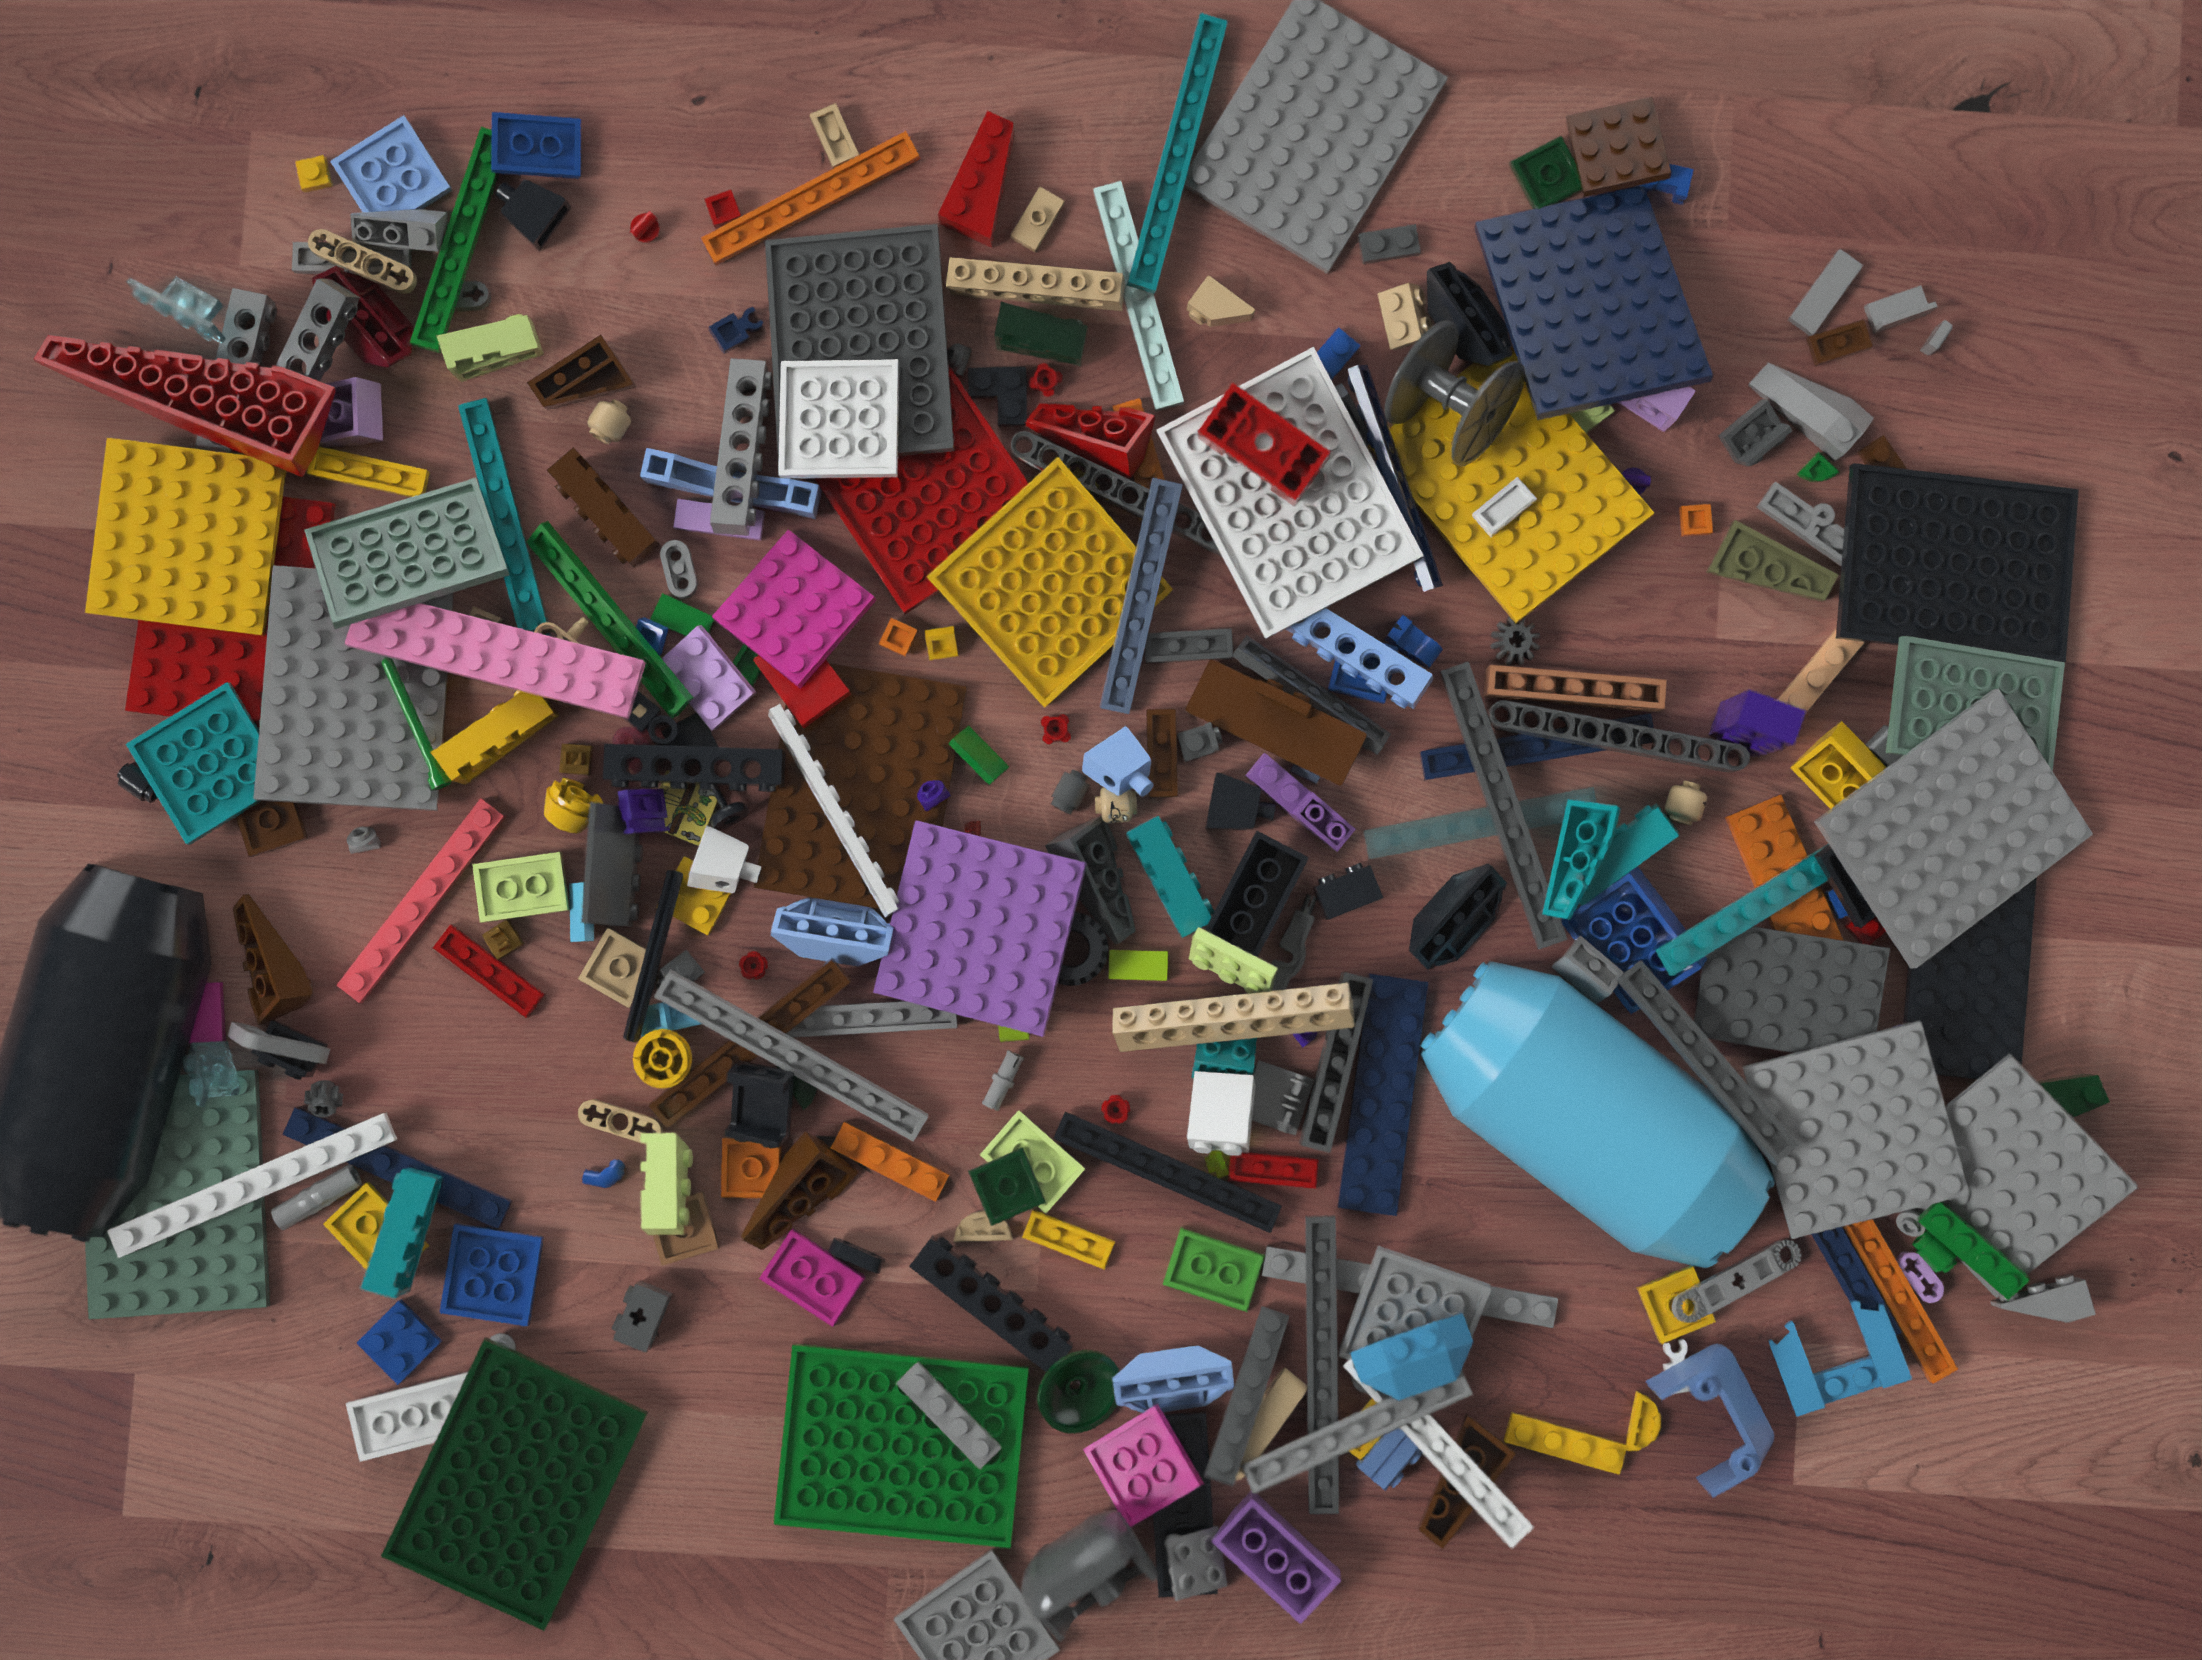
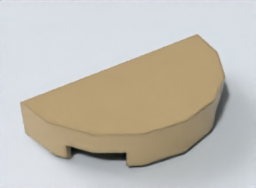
M983 1210L971 1213L962 1219L954 1236V1242L1013 1240L1011 1229L1007 1222L1003 1221L990 1226Z

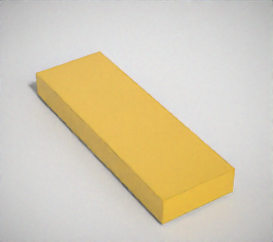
M1034 1209L1022 1236L1024 1239L1105 1270L1115 1241Z

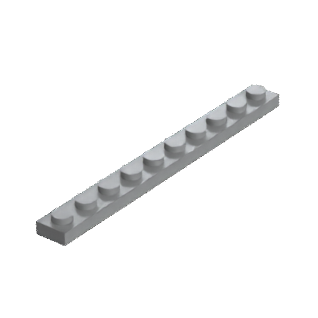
M671 969L654 996L656 999L778 1067L794 1072L796 1077L911 1141L915 1140L928 1119V1113Z
M1266 1245L1261 1275L1306 1284L1305 1252ZM1336 1258V1288L1338 1290L1360 1293L1371 1264ZM1491 1286V1291L1481 1315L1553 1328L1558 1298Z

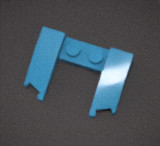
M1849 1301L1869 1356L1814 1374L1793 1321H1789L1784 1325L1789 1333L1778 1344L1772 1339L1768 1341L1797 1417L1826 1408L1824 1404L1880 1386L1884 1389L1912 1380L1883 1304H1879V1310L1874 1311L1860 1309V1301Z

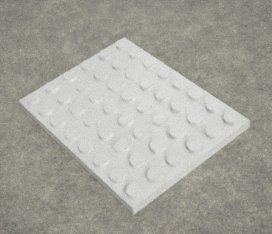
M1314 347L1238 386L1331 451L1329 460L1295 507L1271 491L1269 483L1226 453L1223 456L1198 439L1197 431L1223 395L1156 430L1265 639L1424 556ZM1263 434L1256 438L1255 445L1258 449L1265 451L1272 447L1273 440L1270 436Z

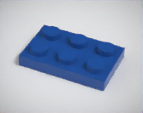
M492 112L491 173L580 179L581 119Z

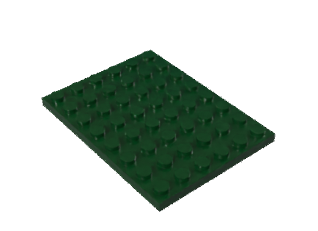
M485 1337L380 1557L545 1631L648 1411Z

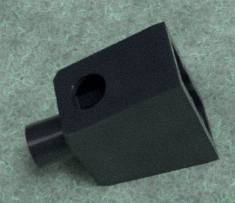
M526 179L520 183L517 189L507 182H503L496 191V196L506 203L501 209L503 216L538 251L542 249L571 209L565 198Z
M1216 772L1205 829L1253 830L1256 818L1273 821L1276 804L1259 801L1261 788Z

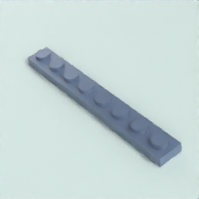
M1152 477L1099 706L1102 709L1125 714L1130 713L1183 484Z

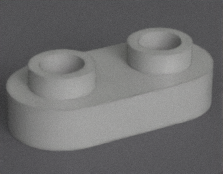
M679 540L666 542L661 548L660 558L668 589L678 598H689L695 594L698 588V580L691 552ZM676 551L681 552L680 560L673 561L672 554ZM683 579L688 580L687 588L680 589L679 582Z

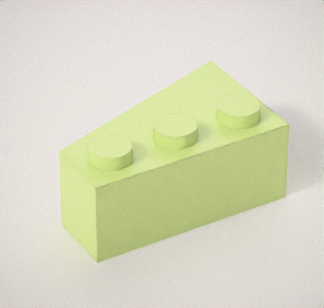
M522 314L512 315L506 320L437 335L447 369L461 382L544 355L533 321L527 315L523 316Z
M640 1133L641 1143H646L647 1160L641 1162V1171H646L645 1189L641 1190V1229L648 1235H684V1226H687L689 1223V1210L685 1208L686 1196H690L691 1181L687 1178L688 1167H692L693 1163L692 1150L676 1133Z

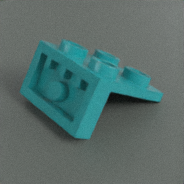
M1257 1038L1197 1044L1191 1078H1194L1195 1071L1252 1075Z

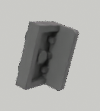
M1761 399L1720 433L1718 437L1735 463L1749 467L1759 463L1763 459V455L1771 448L1783 443L1786 436L1792 432L1790 425L1781 423L1768 400Z

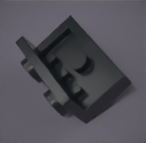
M271 1020L266 1030L267 1034L324 1047L328 1045L276 1020ZM254 1049L251 1052L259 1057L257 1060L259 1063L272 1068L278 1065L286 1069L284 1074L297 1080H301L302 1077H313L319 1064Z

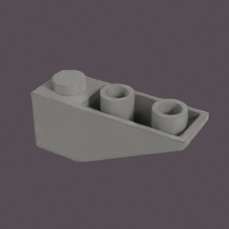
M415 209L350 214L352 240L354 243L438 252L448 227L447 212Z
M2073 1274L2058 1276L2055 1278L2056 1282L2045 1285V1282L2030 1284L2027 1286L2028 1290L2016 1293L2009 1300L1999 1295L1998 1299L1990 1301L1992 1306L2066 1323L2096 1315L2086 1280L2074 1277Z

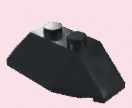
M1451 262L1429 268L1427 271L1428 313L1435 324L1444 320H1450L1457 326L1458 345L1455 353L1457 357L1461 360L1487 366L1509 359L1512 356V341L1506 323L1482 287L1468 275L1457 270L1456 266Z
M1490 864L1453 875L1413 918L1409 952L1427 970L1433 969L1434 966L1458 961L1497 918L1502 902L1503 890H1505L1507 882Z

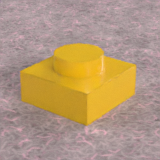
M324 155L295 161L300 187L304 193L333 186L327 158Z
M954 626L925 630L929 660L958 656Z

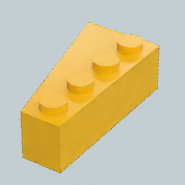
M517 690L513 694V698L505 703L502 702L496 705L489 714L475 721L466 729L431 751V754L451 781L466 785L559 716L558 712L547 698Z

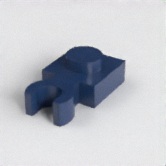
M754 307L746 309L740 319L733 312L709 326L708 330L723 354L749 340L747 331L757 332L763 327L764 322L762 320L757 323H751L748 320L750 316L755 314L756 310Z

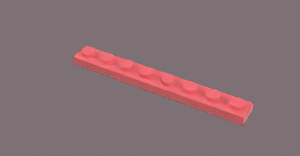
M480 798L336 985L358 1003L365 1001L506 818L503 813Z

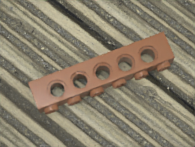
M1489 665L1485 669L1483 698L1657 713L1665 709L1667 680Z

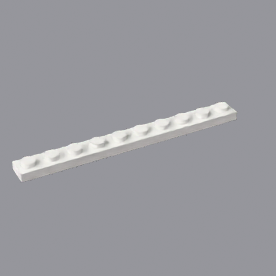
M382 1113L107 1231L116 1254L120 1258L398 1139L387 1113Z

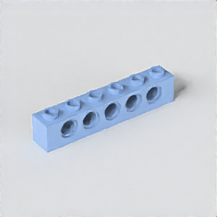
M1327 608L1305 618L1301 623H1296L1286 628L1287 631L1294 634L1292 639L1304 647H1307L1308 644L1318 649L1316 653L1328 662H1331L1333 659L1343 665L1341 669L1354 678L1357 675L1367 680L1366 685L1378 693H1381L1383 690L1392 696L1390 700L1401 708L1405 709L1409 706L1415 709L1433 681V674ZM1320 627H1327L1331 630L1330 635L1324 639L1317 638L1315 631ZM1345 642H1351L1356 646L1355 650L1350 654L1341 653L1339 648ZM1371 657L1377 658L1380 661V665L1373 670L1367 669L1364 666V662ZM1393 673H1401L1405 677L1404 682L1400 685H1393L1388 679Z

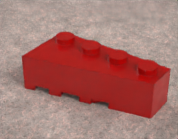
M987 110L938 212L941 225L992 248L1015 134L1014 122Z

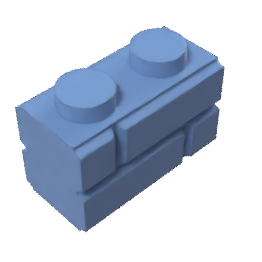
M1398 1428L1383 1435L1369 1452L1356 1462V1465L1386 1491L1389 1486L1394 1488L1398 1485L1404 1476L1401 1471L1408 1463L1413 1465L1421 1457L1422 1451Z

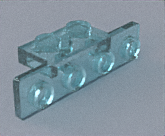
M178 277L173 279L162 294L132 278L126 281L133 290L131 295L141 304L147 305V303H150L161 315L168 317V315L173 316L186 329H189L190 326L195 328V331L208 341L213 338L223 343L226 340L219 329L211 322L223 307L222 303L215 297Z

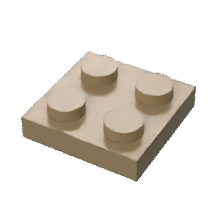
M607 928L578 979L622 1005L631 1008L646 948L611 928Z

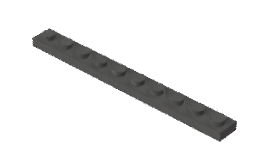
M1469 661L1442 670L1439 673L1538 949H1542L1568 940L1560 918L1542 915L1548 883Z
M1305 1215L1307 1435L1338 1422L1335 1215ZM1338 1456L1308 1469L1309 1514H1339Z

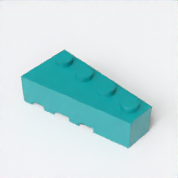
M1657 803L1652 807L1647 805L1634 815L1636 819L1628 825L1623 823L1616 828L1615 837L1580 900L1582 906L1679 836L1678 830Z
M1158 815L1128 831L1126 836L1181 938L1196 931L1198 927L1202 928L1207 925L1211 915L1214 913V909L1208 898L1202 900L1198 892L1201 885L1194 872L1188 873L1184 865L1187 859L1180 847L1175 848L1171 840L1173 833L1167 822H1162Z
M411 1167L404 1168L400 1173L396 1174L392 1185L394 1193L391 1201L386 1206L384 1221L360 1287L361 1290L394 1299L411 1291L443 1176Z

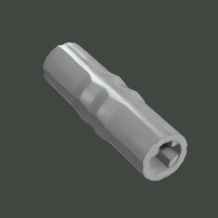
M348 1164L326 1178L316 1181L310 1187L302 1189L297 1195L271 1209L272 1218L276 1225L285 1231L362 1185L361 1177L357 1170L351 1164Z

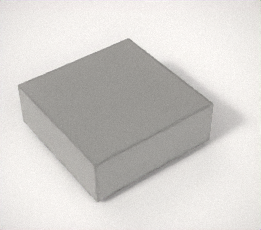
M1946 320L1938 324L1920 351L1927 356L1936 352L1953 329V325Z

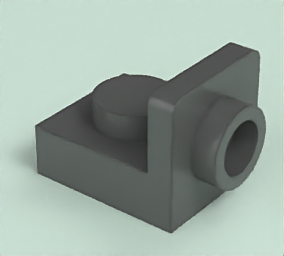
M1211 722L1176 734L1185 762L1219 752L1218 745L1223 744L1218 727L1213 728Z

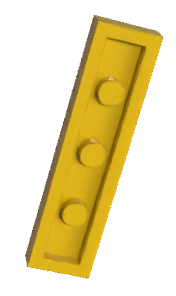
M318 447L317 453L307 470V474L310 476L406 497L425 493L430 472L426 469L324 447Z
M1514 1412L1510 1414L1503 1440L1505 1443L1620 1475L1627 1450L1626 1444Z

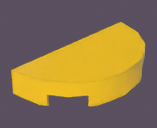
M1638 1391L1635 1393L1625 1443L1627 1445L1626 1451H1639L1657 1439L1661 1430V1414L1656 1404L1647 1395Z

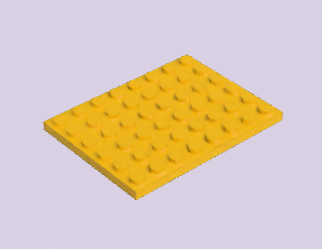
M1511 347L1512 356L1509 359L1490 366L1472 363L1456 377H1466V383L1479 390L1486 380L1500 367L1510 362H1518L1515 350ZM1525 382L1516 407L1502 431L1480 457L1466 466H1457L1451 456L1454 434L1462 415L1451 408L1444 410L1442 403L1430 396L1414 417L1402 424H1395L1390 428L1415 505L1516 624L1654 515V511L1570 414L1537 420ZM1368 445V449L1378 459L1375 449ZM1516 477H1519L1535 495L1537 500L1493 537H1490L1472 517V513Z

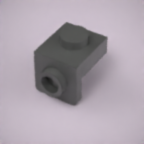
M685 950L658 971L655 985L659 989L670 969L692 982L699 979L705 971L689 952Z

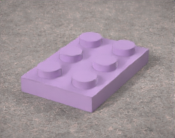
M702 625L695 627L662 658L694 697L689 704L711 731L716 730L757 693Z

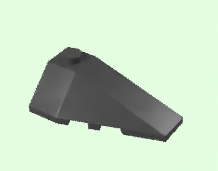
M1102 815L1060 834L1045 845L1049 854L1087 863L1079 900L1115 945L1121 943L1136 931L1129 898L1126 894H1123L1120 878L1124 877L1122 868H1117L1114 851L1118 850L1116 840L1108 823L1103 821Z

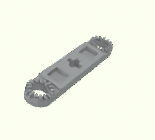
M1778 1240L1679 1293L1672 1302L1674 1316L1681 1322L1692 1323L1708 1314L1710 1315L1776 1279L1783 1273L1794 1269L1801 1261V1249L1798 1248V1244L1791 1240ZM1785 1246L1791 1252V1258L1787 1263L1780 1260L1781 1257H1779L1780 1249ZM1734 1274L1742 1277V1280L1739 1282L1740 1287L1732 1285V1282L1735 1280ZM1685 1299H1690L1694 1305V1310L1689 1316L1685 1315L1683 1310H1681L1683 1307L1681 1306L1683 1305L1682 1302Z

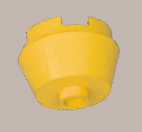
M562 778L559 783L554 780L552 786L546 789L544 816L551 824L562 831L576 834L581 833L588 827L590 802L603 804L601 797L598 794H594L592 797L582 790L584 784L578 781Z
M658 1029L651 1031L639 1040L634 1049V1069L639 1078L649 1086L663 1089L673 1087L683 1081L690 1071L692 1065L690 1046L680 1034L672 1030Z

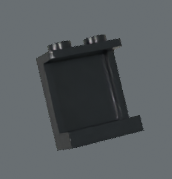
M738 1060L727 1072V1083L733 1084L731 1122L725 1129L724 1136L734 1138L738 1142L749 1141L758 1143L765 1148H779L790 1136L794 1072Z

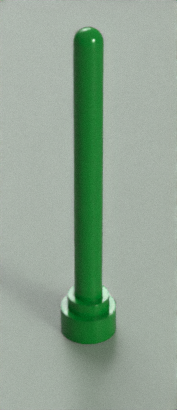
M389 657L382 660L383 669L429 768L427 773L429 778L427 781L432 791L445 788L454 781H451L431 754L433 748L394 661Z

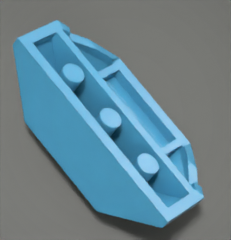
M1462 1313L1381 1340L1353 1351L1350 1355L1361 1383L1400 1401L1456 1381L1471 1349L1473 1340Z

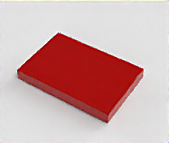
M759 655L753 659L803 728H806L851 695L848 688L826 659L801 688L797 687Z

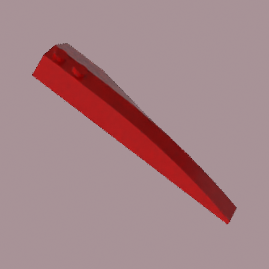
M53 335L46 337L33 358L35 362L153 417L301 477L304 476L317 453L336 392L333 386L280 366L268 368L261 367L258 363L246 362L245 364L232 363L229 359L217 358V360L203 359L199 355L163 350L151 352L144 351L141 347L128 346V348L115 347L112 343L100 342V344L87 343L82 339Z

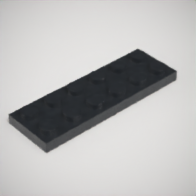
M1206 1412L1164 1414L1204 1484L1153 1514L1156 1568L1158 1572V1598L1174 1597L1172 1578L1169 1573L1170 1565L1167 1562L1169 1560L1167 1547L1165 1546L1167 1535L1178 1534L1183 1536L1214 1527L1211 1479L1205 1477L1209 1464ZM1218 1589L1199 1595L1218 1594Z

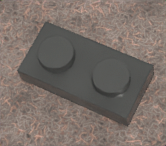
M1416 224L1358 234L1362 264L1419 256L1421 253Z

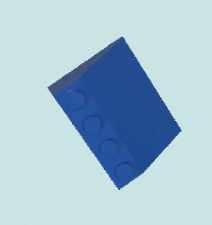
M1638 866L1583 906L1579 905L1570 920L1561 919L1562 925L1574 940L1582 936L1624 973L1638 961L1642 960L1667 991L1700 970L1707 961V957L1704 956L1677 974L1671 976L1668 974L1655 949L1685 932L1686 929ZM1618 984L1613 992L1628 1012L1633 1014L1640 1007L1623 987Z

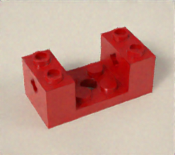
M1233 382L1197 431L1200 441L1223 456L1226 453L1269 483L1271 491L1294 507L1325 466L1331 453L1327 448ZM1263 434L1270 436L1273 440L1272 447L1265 451L1258 449L1255 445L1256 438Z

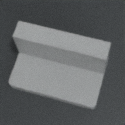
M1920 285L1864 306V310L1873 334L1926 316L1938 306L1936 301L1928 304Z
M1582 936L1575 939L1566 953L1552 965L1555 971L1595 1004L1611 995L1619 984L1617 979L1624 974L1621 969Z

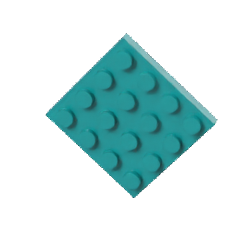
M226 682L126 743L127 748L187 845H191L261 802V800L254 799L259 729L231 683Z

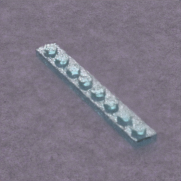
M1594 787L1519 801L1528 829L1563 823L1568 799L1597 803ZM1487 807L1363 831L1368 860L1497 835Z

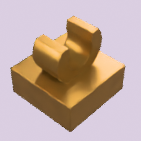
M562 743L559 773L590 776L593 747Z
M509 919L504 920L482 934L497 960L502 959L524 945Z

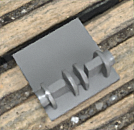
M1258 1060L1253 1075L1256 1088L1252 1121L1296 1135L1314 1079Z
M1218 1526L1183 1536L1178 1534L1167 1535L1165 1546L1167 1547L1169 1559L1167 1562L1170 1565L1169 1573L1172 1578V1591L1174 1592L1175 1601L1227 1586L1222 1551L1212 1543V1539L1219 1530Z

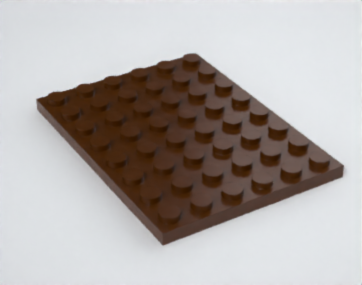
M829 663L851 695L806 728H803L793 715L796 721V725L793 727L798 736L803 734L811 748L808 751L813 761L818 760L825 771L824 781L828 787L832 785L837 791L840 801L837 802L842 812L848 811L855 824L852 829L857 838L862 836L870 850L867 855L871 862H877L882 869L884 877L881 879L886 888L891 887L897 895L915 820L941 827L944 825L948 798L926 812L917 798V793L925 782L933 780L941 781L948 792L950 790L956 751L948 743L960 732L967 686ZM780 737L778 749L786 752L784 787H777L776 792H770L758 865L762 866L757 883H754V888L880 909Z

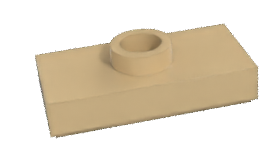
M1039 187L1010 235L1011 239L1036 253L1064 206L1065 201Z

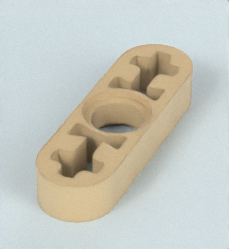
M597 1099L585 1101L578 1110L579 1120L584 1125L641 1143L640 1133L645 1132L636 1129L634 1130V1135L630 1134L635 1125V1117L639 1118L637 1125L648 1126L650 1122L653 1124L652 1129L656 1130V1133H663V1126L658 1119ZM595 1105L597 1106L596 1111L602 1114H607V1108L611 1109L606 1119V1126L602 1125L605 1119L595 1117L590 1121L589 1114L585 1113L586 1109L592 1108ZM618 1113H623L628 1117L629 1124L625 1130H618L613 1125V1118Z

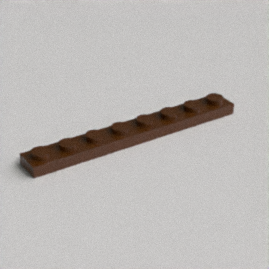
M831 958L757 1018L786 1034L847 986L851 979L837 962ZM729 1039L691 1069L683 1081L666 1089L651 1101L648 1106L668 1128L727 1081V1072L738 1060L751 1062L759 1055Z

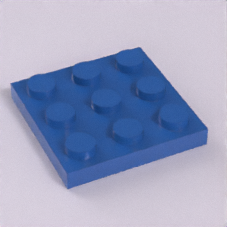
M454 1224L439 1313L529 1326L544 1237Z

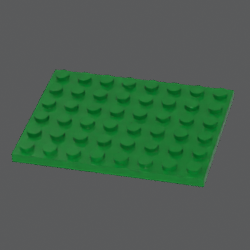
M793 1343L773 1525L1011 1548L1029 1367ZM917 1361L1001 1445V1449L981 1469L896 1384Z

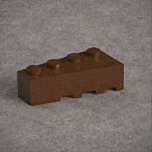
M574 447L547 469L548 473L558 483L554 487L566 500L569 497L572 498L577 504L574 510L584 521L590 519L596 525L593 531L604 543L609 540L613 544L615 549L612 553L623 565L628 561L635 567L660 545Z
M1467 1413L1465 1414L1454 1442L1494 1483L1516 1453ZM1442 1473L1439 1475L1419 1522L1418 1530L1443 1550L1474 1508Z

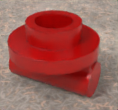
M650 211L635 216L630 224V234L642 243L655 240L660 231L657 217Z

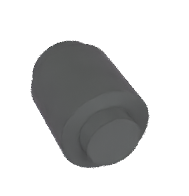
M1073 769L1070 774L1064 772L1051 796L1053 797L1051 805L1071 815L1074 809H1078L1090 786L1085 782L1088 777Z

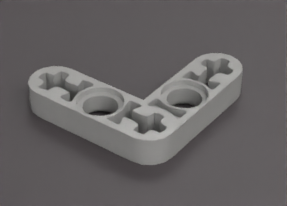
M231 1022L228 1037L243 1047L287 1057L327 1064L330 1048L269 1035L255 1026L239 1022Z

